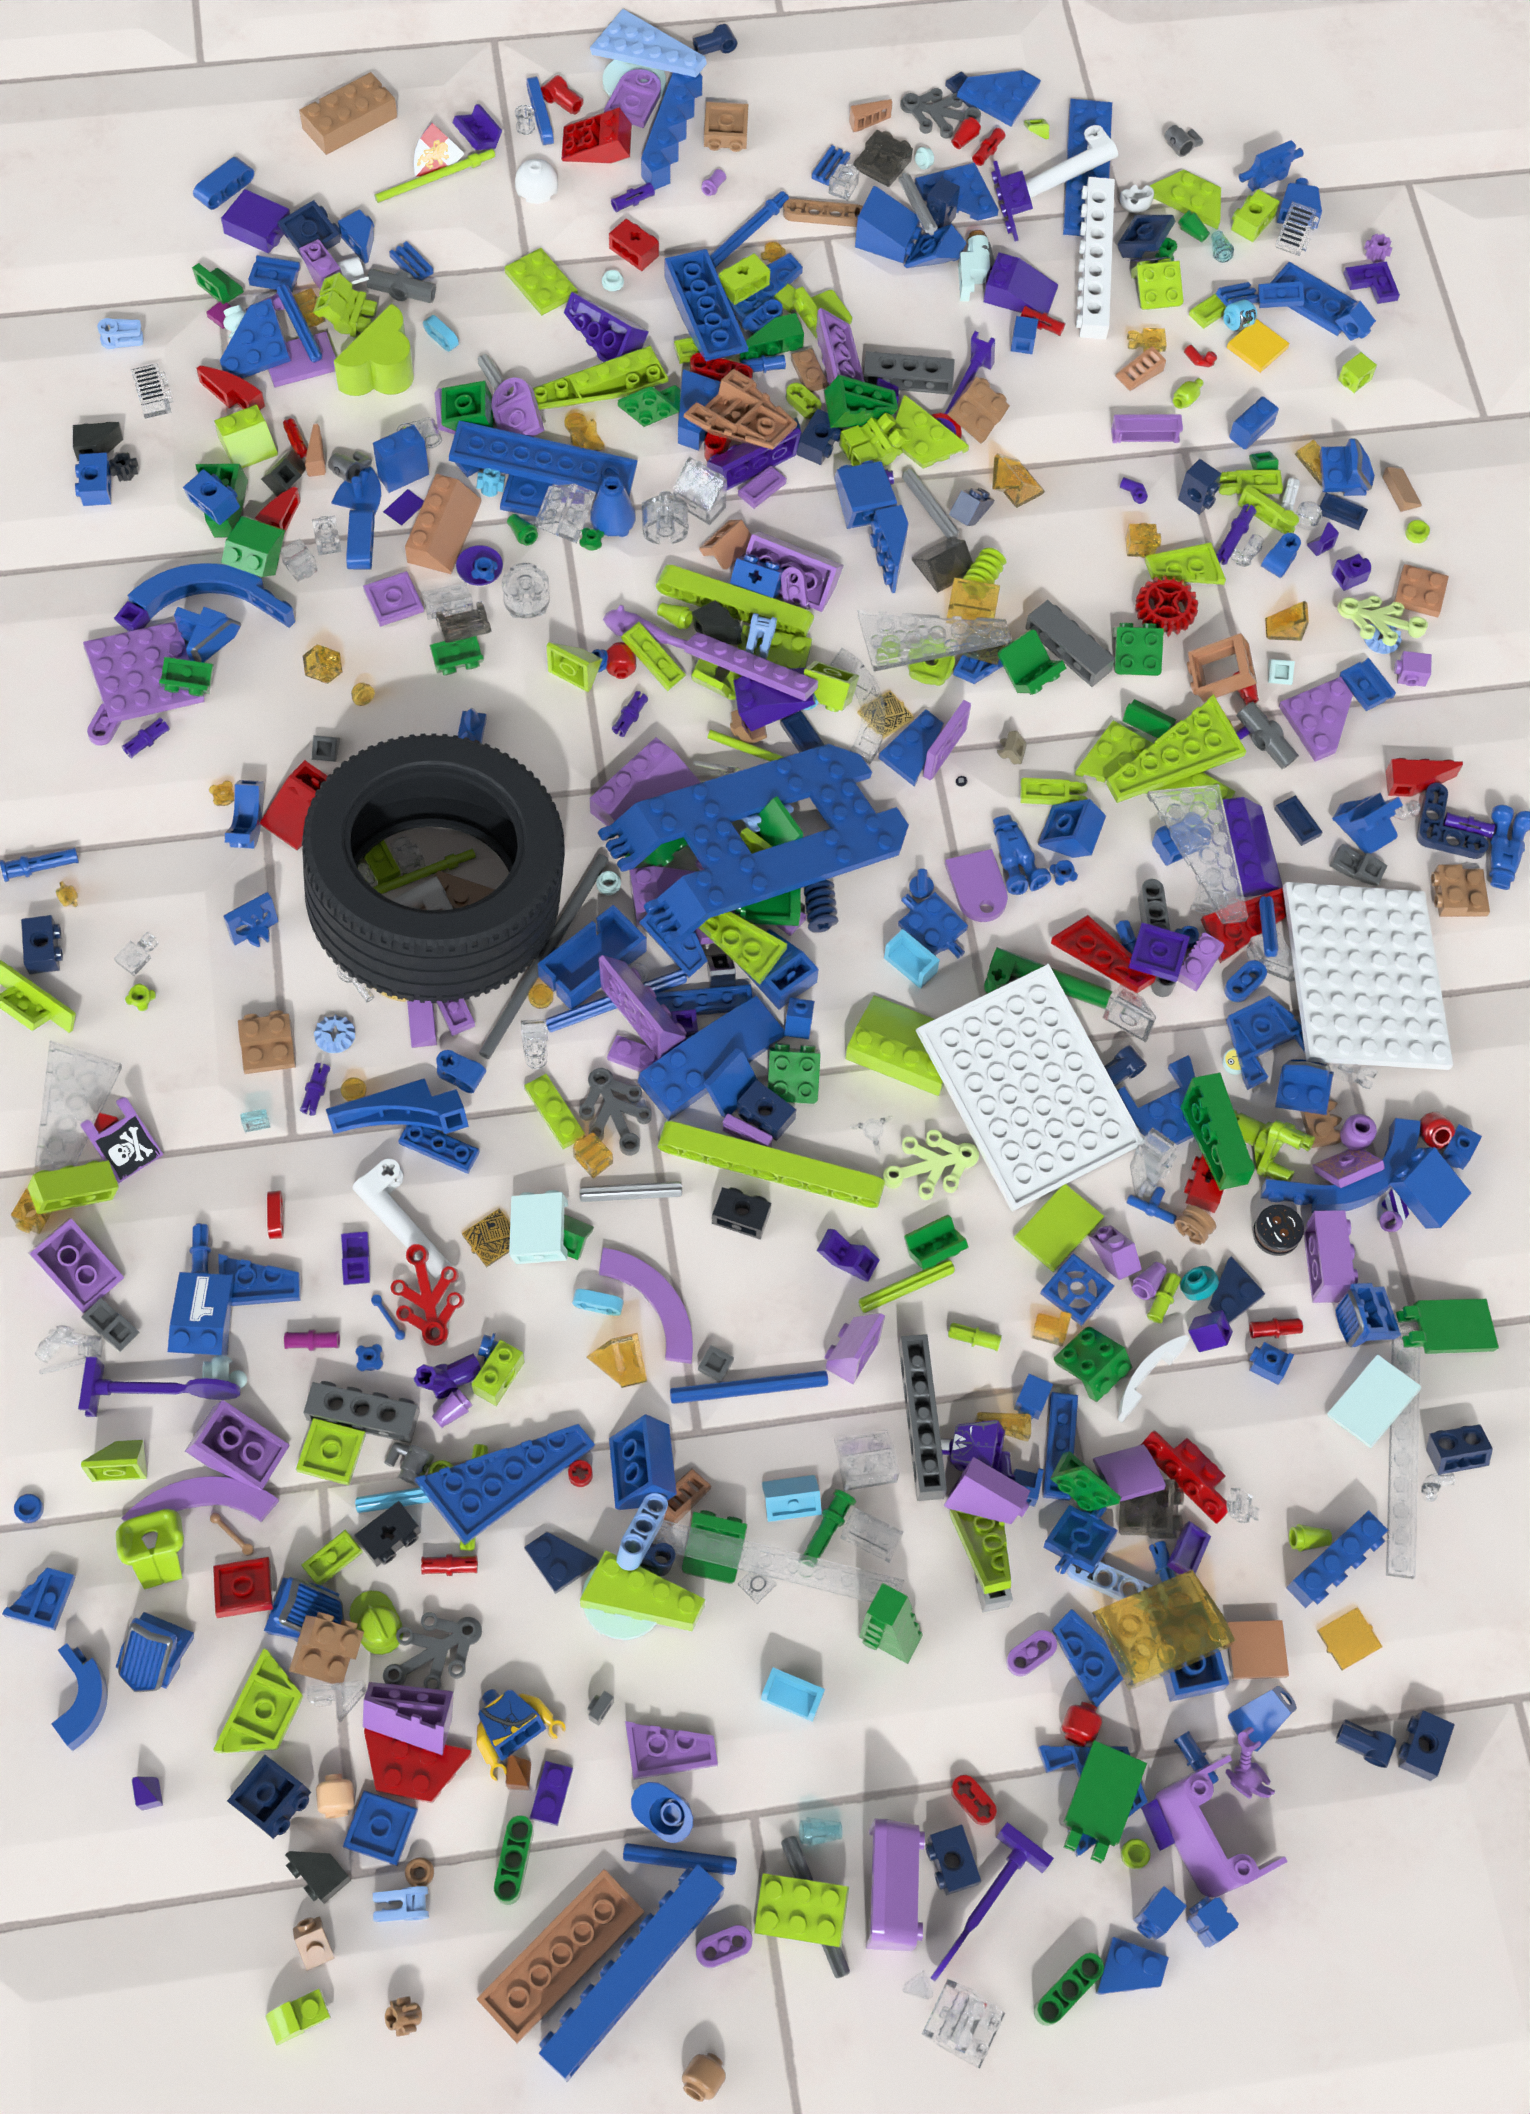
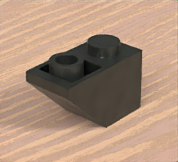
M119 422L73 425V450L77 461H79V454H108L123 441V433Z
M291 449L261 480L278 496L287 491L306 470L305 463Z
M716 600L692 611L696 632L726 644L739 645L742 643V627L739 621L734 620L727 608L722 607Z
M289 1851L285 1854L290 1861L286 1864V1867L296 1879L300 1875L307 1883L304 1890L313 1901L319 1898L325 1904L351 1881L350 1877L329 1853Z

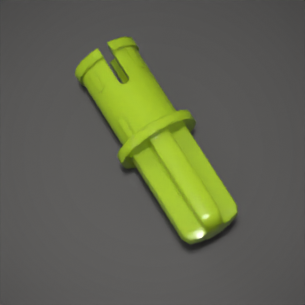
M1167 1273L1159 1291L1156 1292L1155 1300L1147 1314L1149 1320L1155 1323L1163 1322L1169 1305L1174 1303L1173 1297L1181 1282V1277L1177 1274Z
M951 1323L948 1331L949 1338L970 1343L972 1347L978 1345L998 1351L1002 1337L1000 1334L997 1335L979 1330L978 1326L975 1329L957 1323Z

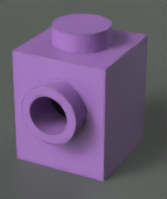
M1403 651L1400 660H1396L1394 666V674H1397V684L1425 687L1431 676L1432 654Z

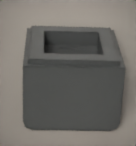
M313 735L312 760L336 762L340 738Z

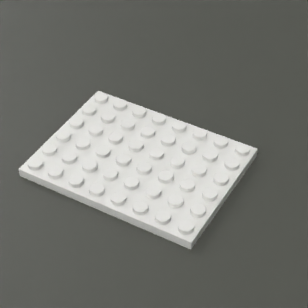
M1286 882L1283 886L1306 1062L1449 1070L1453 1066L1425 892Z
M1049 964L916 1029L921 1042L1011 1211L1145 1144Z

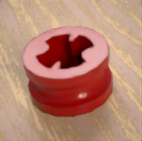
M577 1460L569 1466L568 1476L571 1484L576 1487H585L591 1482L593 1474L588 1462ZM581 1468L583 1472H588V1474H584L585 1478L582 1480L578 1476H573V1473L576 1474V1469Z

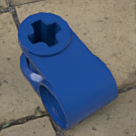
M774 299L766 301L762 306L745 317L742 322V328L746 331L749 330L754 335L774 318L783 316L781 302Z
M1294 533L1284 534L1274 548L1266 555L1261 567L1281 579L1297 555L1301 545L1299 536Z
M444 1050L436 1058L437 1075L439 1078L467 1093L472 1094L475 1092L487 1072L480 1063L463 1057L452 1050Z

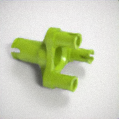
M1233 1109L1245 1143L1254 1147L1257 1174L1265 1178L1269 1176L1275 1180L1291 1182L1294 1171L1275 1163V1156L1284 1143L1297 1150L1303 1148L1306 1151H1310L1315 1137L1296 1129L1295 1125L1289 1122L1284 1123L1276 1120L1273 1123L1267 1122L1264 1124L1243 1113H1237V1110Z

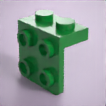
M676 385L662 391H658L654 387H647L619 399L618 407L645 427L680 412L681 389Z
M1119 623V627H1114L1112 637H1116L1115 673L1118 675H1160L1162 672L1164 628H1157V624H1143L1142 628H1135L1133 623Z
M1028 630L998 651V657L1017 693L1036 694L1043 689L1042 685L1057 680L1060 677V673L1067 669L1063 660H1050L1035 630Z
M776 1043L775 1047H770L768 1088L786 1102L815 1104L818 1101L820 1050H815L814 1045H800V1049L790 1048V1044Z
M1092 1327L1084 1328L1054 1357L1056 1365L1083 1382L1089 1398L1095 1402H1098L1133 1368L1125 1347Z
M1070 1451L1062 1454L1050 1479L1058 1485L1062 1492L1070 1495L1080 1508L1090 1512L1119 1504L1121 1496L1103 1482L1097 1474Z
M701 1510L700 1513L694 1512L682 1564L683 1573L733 1584L744 1546L747 1524L737 1517L729 1516L727 1519L716 1517L715 1513L707 1510Z

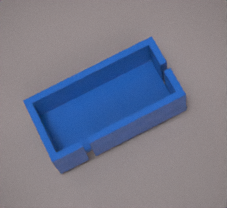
M614 905L596 918L598 935H596V924L592 921L537 964L539 978L553 992L556 991L557 997L570 1010L576 1008L601 988L599 957L602 955L624 961L629 966L647 951V938Z

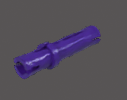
M1249 504L1243 505L1238 517L1233 519L1231 529L1216 553L1219 563L1224 559L1222 565L1228 563L1242 535L1249 530V523L1256 514V509L1252 505H1250L1248 511Z

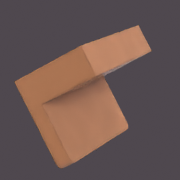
M742 519L729 520L699 550L703 556H714L721 568L726 570L736 561V558L741 557L746 552L752 535Z

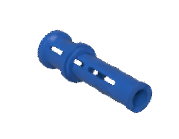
M74 847L31 858L22 855L20 859L7 862L0 860V867L4 881L9 882L11 878L24 875L27 878L32 875V872L79 863Z

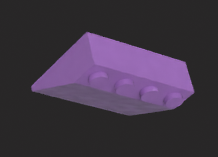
M655 737L590 797V813L603 824L609 826L637 802L701 782L671 748Z
M604 955L599 957L601 989L658 1059L686 1040L687 1034L682 1025L673 1022L668 1008L664 1004L660 1006L655 999L654 991L650 986L645 987L640 981L641 976L634 967L630 968L626 962Z

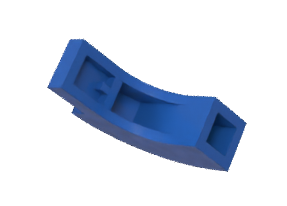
M239 780L235 783L233 820L231 827L225 832V843H230V847L251 849L256 847L263 814L264 781Z
M66 1643L58 1649V1652L77 1678L78 1694L71 1708L52 1722L51 1725L67 1747L74 1751L89 1739L99 1726L106 1710L108 1690L105 1676L99 1664L93 1658L87 1661V1658L78 1646L72 1649Z

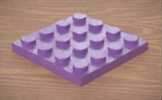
M176 621L83 642L84 650L110 724L115 721L120 722L204 702V695L203 697L188 694L189 691L180 689L179 693L164 691V687L159 685L164 657L189 660L186 645L181 637V632L178 630Z

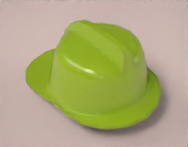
M370 1590L357 1596L350 1606L349 1616L351 1622L358 1624L357 1630L364 1632L361 1644L373 1654L384 1655L391 1653L400 1644L396 1638V1633L403 1627L392 1601L380 1591Z

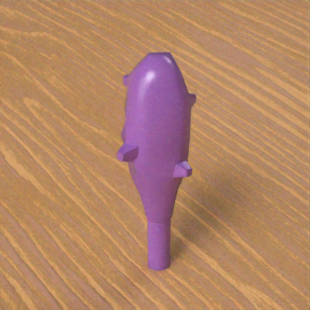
M620 605L618 609L609 611L603 618L607 627L618 636H622L640 622L658 643L684 649V644L687 642V640L670 635L656 624L643 619L639 615L625 611L623 605Z

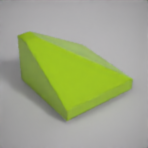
M1045 119L1024 121V125L1029 131L1044 139H1049V124Z

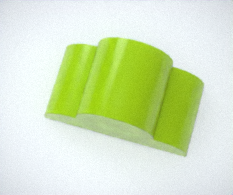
M390 304L334 360L339 391L350 396H361L375 389L383 394L395 395L406 391L412 385L414 371L410 342L405 335L403 315L395 305Z

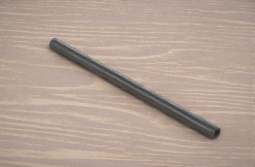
M598 854L555 925L548 943L545 944V948L540 952L538 958L534 960L479 1051L482 1057L486 1059L491 1058L539 978L537 964L557 948L596 883L598 876L609 860L606 856Z

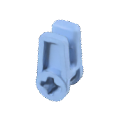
M105 318L97 325L98 332L101 335V344L107 349L143 345L144 338L140 320Z
M753 613L746 652L753 654L757 647V639L763 638L760 645V657L767 660L771 641L775 634L777 618L759 617V614Z
M417 1886L403 1888L402 1890L373 1893V1901L378 1904L403 1902L402 1907L399 1909L385 1910L383 1908L380 1911H375L373 1913V1921L428 1919L429 1911H426L425 1895L428 1894V1887Z

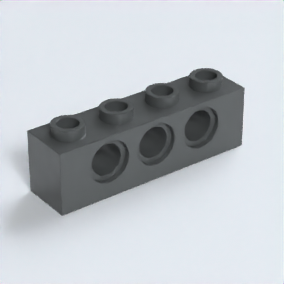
M866 351L863 377L866 383L876 386L877 378H880L899 387L901 391L951 395L955 359Z
M321 1381V1383L312 1382L303 1412L307 1421H312L315 1418L364 1431L366 1434L407 1443L412 1442L420 1413L418 1405H415L414 1401L406 1398H399V1401L388 1399L387 1395L374 1392L373 1395L362 1393L361 1389L355 1387H347V1389L338 1388L336 1384L328 1381ZM335 1400L343 1401L342 1406L338 1409L330 1408V1404ZM360 1406L369 1407V1411L366 1414L359 1415L356 1413ZM388 1411L396 1413L392 1420L386 1421L382 1419L383 1414Z

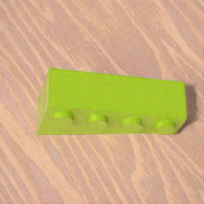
M605 1550L580 1598L581 1608H592L604 1611V1613L629 1616L632 1619L647 1620L660 1625L693 1631L705 1607L704 1598L641 1567L634 1570H625L618 1565L617 1555Z

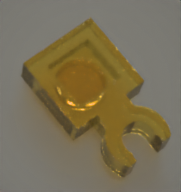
M1143 328L1142 333L1134 330L1128 331L1127 339L1130 340L1128 342V349L1134 350L1138 347H1143L1144 352L1154 347L1158 352L1166 351L1165 328Z

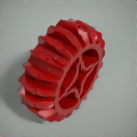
M1166 575L1162 577V580L1155 577L1153 583L1147 581L1145 587L1139 590L1135 605V612H1138L1137 618L1138 620H1143L1142 626L1143 624H1157V628H1164V632H1166L1168 637L1172 631L1178 635L1181 630L1186 631L1188 626L1194 623L1195 616H1197L1199 603L1196 600V592H1191V585L1184 586V579L1177 582L1175 576L1171 580H1168ZM1150 599L1154 601V610H1152L1149 605ZM1179 602H1182L1185 611L1183 613L1179 611Z

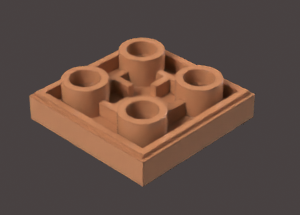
M1282 1620L1226 1623L1232 1680L1287 1678L1289 1676Z

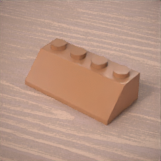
M436 474L405 545L407 563L452 574L457 558L481 505V498L458 479Z

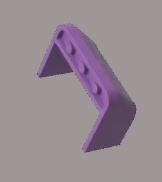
M1230 1755L1222 1756L1158 1791L1154 1797V1800H1158L1175 1840L1174 1845L1201 1894L1212 1898L1244 1886L1288 1862L1285 1856H1276L1257 1866L1254 1859L1249 1855L1237 1854L1227 1859L1199 1806L1210 1800L1214 1792L1213 1783L1208 1773L1232 1761Z
M874 1818L869 1829V1835L873 1836L871 1926L870 1938L866 1942V1949L913 1951L917 1941H922L923 1922H918L919 1849L924 1850L925 1832L919 1831V1825Z

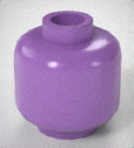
M1364 1114L1352 1115L1343 1124L1340 1131V1139L1348 1149L1365 1150L1375 1139L1377 1134L1376 1124L1369 1116Z

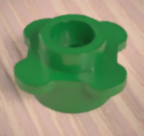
M588 527L582 529L581 533L583 536L579 540L581 547L590 551L602 547L601 538L604 537V532Z

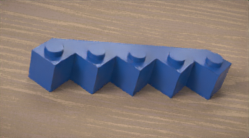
M673 72L641 157V177L645 183L650 182L654 190L670 184V165L679 160V142L686 139L687 120L694 117L695 98L702 96L703 76L700 73L697 77Z

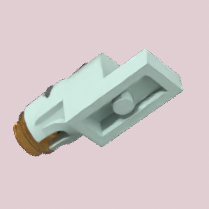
M982 230L970 232L967 238V251L960 252L958 264L960 301H969L970 292H974L975 284L986 282L990 270H992L995 263L991 244L988 242L987 235Z

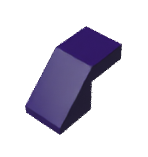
M835 1229L827 1230L816 1250L831 1265L869 1282L880 1261L865 1245L850 1244Z

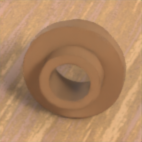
M422 1857L411 1860L405 1869L407 1882L413 1887L429 1885L434 1877L432 1863ZM416 1869H425V1875L422 1878H416L414 1875Z

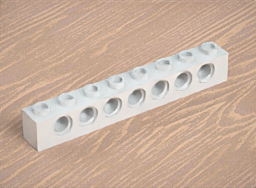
M1089 177L1087 186L1082 188L1081 199H1085V204H1082L1081 217H1084V222H1081L1080 235L1084 236V239L1080 241L1079 254H1083V259L1080 258L1078 272H1082V277H1079L1078 291H1081V296H1078L1077 309H1081V311L1077 315L1076 328H1080L1079 337L1106 339L1109 329L1115 179Z

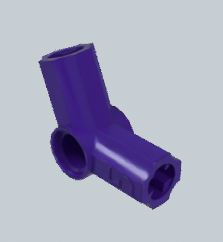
M474 1353L449 1365L439 1364L432 1367L423 1364L416 1369V1375L413 1379L418 1387L432 1390L437 1399H443L448 1397L451 1392L455 1393L458 1387L473 1381L480 1372L481 1367Z

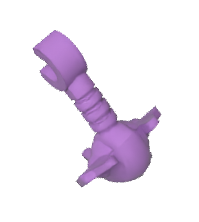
M1248 1727L1238 1735V1743L1242 1747L1239 1760L1240 1765L1235 1766L1234 1773L1230 1769H1226L1225 1773L1231 1780L1230 1784L1247 1798L1251 1799L1252 1793L1262 1798H1269L1275 1794V1790L1262 1784L1264 1782L1266 1785H1270L1269 1777L1257 1763H1251L1252 1752L1260 1747L1261 1742H1252L1249 1739L1248 1735L1254 1729Z

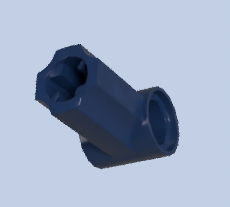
M720 24L712 33L693 38L694 50L701 55L719 50L725 54L730 53L736 49L738 44L727 24Z
M1128 1045L1118 1052L1114 1060L1104 1067L1114 1086H1116L1128 1077L1132 1079L1146 1068L1147 1063L1131 1045Z
M652 1543L640 1566L648 1568L651 1573L657 1576H665L669 1573L674 1563L675 1550L667 1543ZM662 1556L667 1560V1563H660L655 1557Z
M1345 1719L1339 1728L1335 1743L1363 1755L1364 1760L1372 1765L1387 1768L1397 1740L1389 1734L1376 1730L1370 1731Z

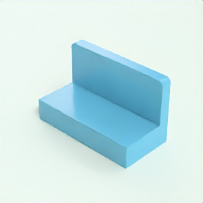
M815 1475L762 1482L768 1522L822 1515L820 1490Z

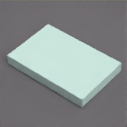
M1377 1354L1327 1414L1329 1418L1369 1448H1372L1421 1390V1386Z

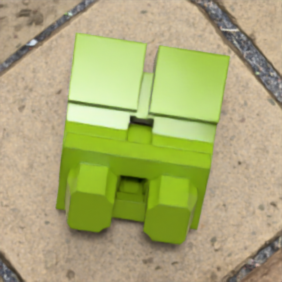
M340 272L324 279L313 313L319 318L324 316L333 324L337 332L350 334L351 337L356 338L358 332L362 333L372 323V319L363 316L375 317L377 302L366 299V292L353 290L352 284Z
M888 413L883 414L879 419L871 417L867 421L868 423L862 427L857 425L841 431L839 446L848 460H851L852 466H858L870 460L874 462L881 461L883 466H887L904 452L900 446L907 439L904 432L898 428L892 433L890 432V429L896 424V420Z

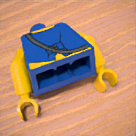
M490 1689L482 1696V1701L486 1706L478 1713L481 1722L477 1725L476 1743L486 1764L491 1766V1778L497 1781L493 1773L496 1767L503 1768L505 1775L507 1773V1768L503 1764H499L498 1758L503 1761L546 1729L544 1724L548 1725V1735L552 1739L558 1738L553 1733L552 1726H560L563 1732H565L566 1727L562 1721H555L552 1718V1712L538 1697L524 1693L517 1695L513 1690H507L502 1695H499L495 1689Z

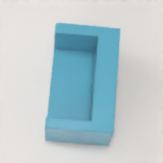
M904 929L889 941L885 948L884 959L920 989L937 974L940 959Z
M772 1668L762 1692L761 1700L813 1722L825 1689Z

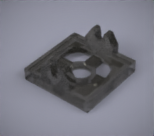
M482 601L476 602L477 609L444 617L442 611L436 612L437 626L445 643L492 632Z

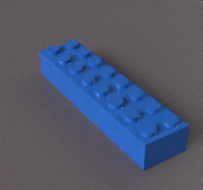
M699 1864L694 1869L689 1866L678 1879L679 1887L676 1891L672 1892L669 1890L659 1901L660 1910L655 1915L649 1913L639 1925L641 1932L635 1939L630 1936L619 1949L621 1956L617 1961L610 1960L599 1973L600 1981L595 1986L590 1983L579 1996L582 2001L575 2010L570 2007L559 2020L562 2026L554 2034L550 2031L540 2042L541 2051L538 2054L566 2082L570 2080L722 1898L724 1887Z

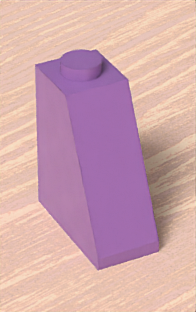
M973 1457L952 1487L944 1506L948 1509L1012 1524L1017 1516L1023 1517L1030 1503L1026 1500L1030 1490Z

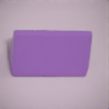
M414 1000V1002L407 1001L411 1047L437 1045L433 1003L431 1001L420 1003V1000Z

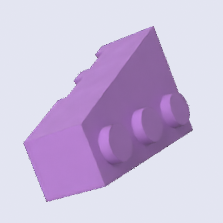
M369 1682L363 1703V1727L443 1755L452 1721L454 1691Z

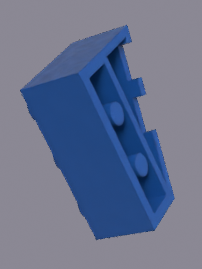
M683 369L678 421V444L699 451L708 432L684 418V413L696 402L705 407L718 395L721 382Z

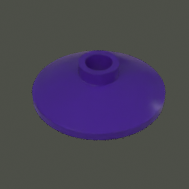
M477 545L465 549L459 555L456 569L459 577L466 583L483 586L498 579L503 570V561L499 553L493 548ZM486 557L497 563V569L494 570V579L492 581L472 577L471 572L475 570V561L477 559Z

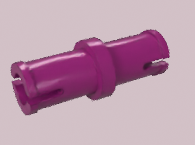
M313 1329L308 1332H285L284 1334L285 1349L308 1348L309 1351H315L316 1348L337 1349L340 1347L339 1331L316 1332Z

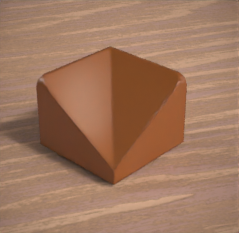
M510 1755L507 1763L506 1786L508 1789L529 1791L531 1762Z

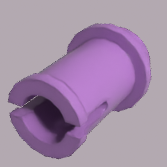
M716 169L709 179L703 181L701 188L703 193L707 196L715 195L718 187L726 180V174L722 170Z

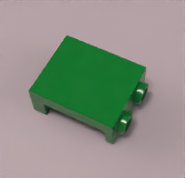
M801 888L736 909L735 914H740L742 919L751 924L799 926Z

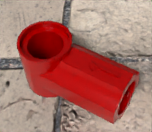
M556 75L541 87L543 98L549 104L555 102L574 115L580 111L583 105V98L569 89L566 81L561 76Z

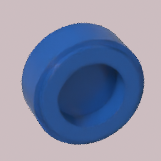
M25 1494L19 1497L14 1504L16 1517L24 1523L36 1522L44 1511L43 1503L33 1494Z

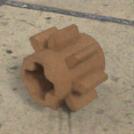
M410 1996L390 2001L391 2007H388L385 2012V2023L388 2029L396 2030L397 2037L416 2032V2026L422 2020V2011L419 2004L411 2003Z

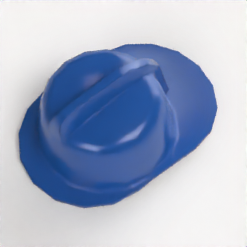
M656 1782L641 1784L634 1791L631 1798V1809L641 1824L662 1840L670 1843L683 1841L690 1835L693 1828V1815L690 1805L684 1797L675 1794L666 1786Z

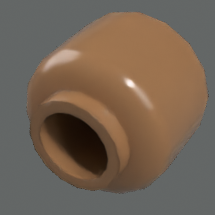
M708 2053L707 2056L703 2054L695 2055L682 2074L683 2090L685 2093L699 2102L713 2099L726 2079L721 2059L712 2053Z

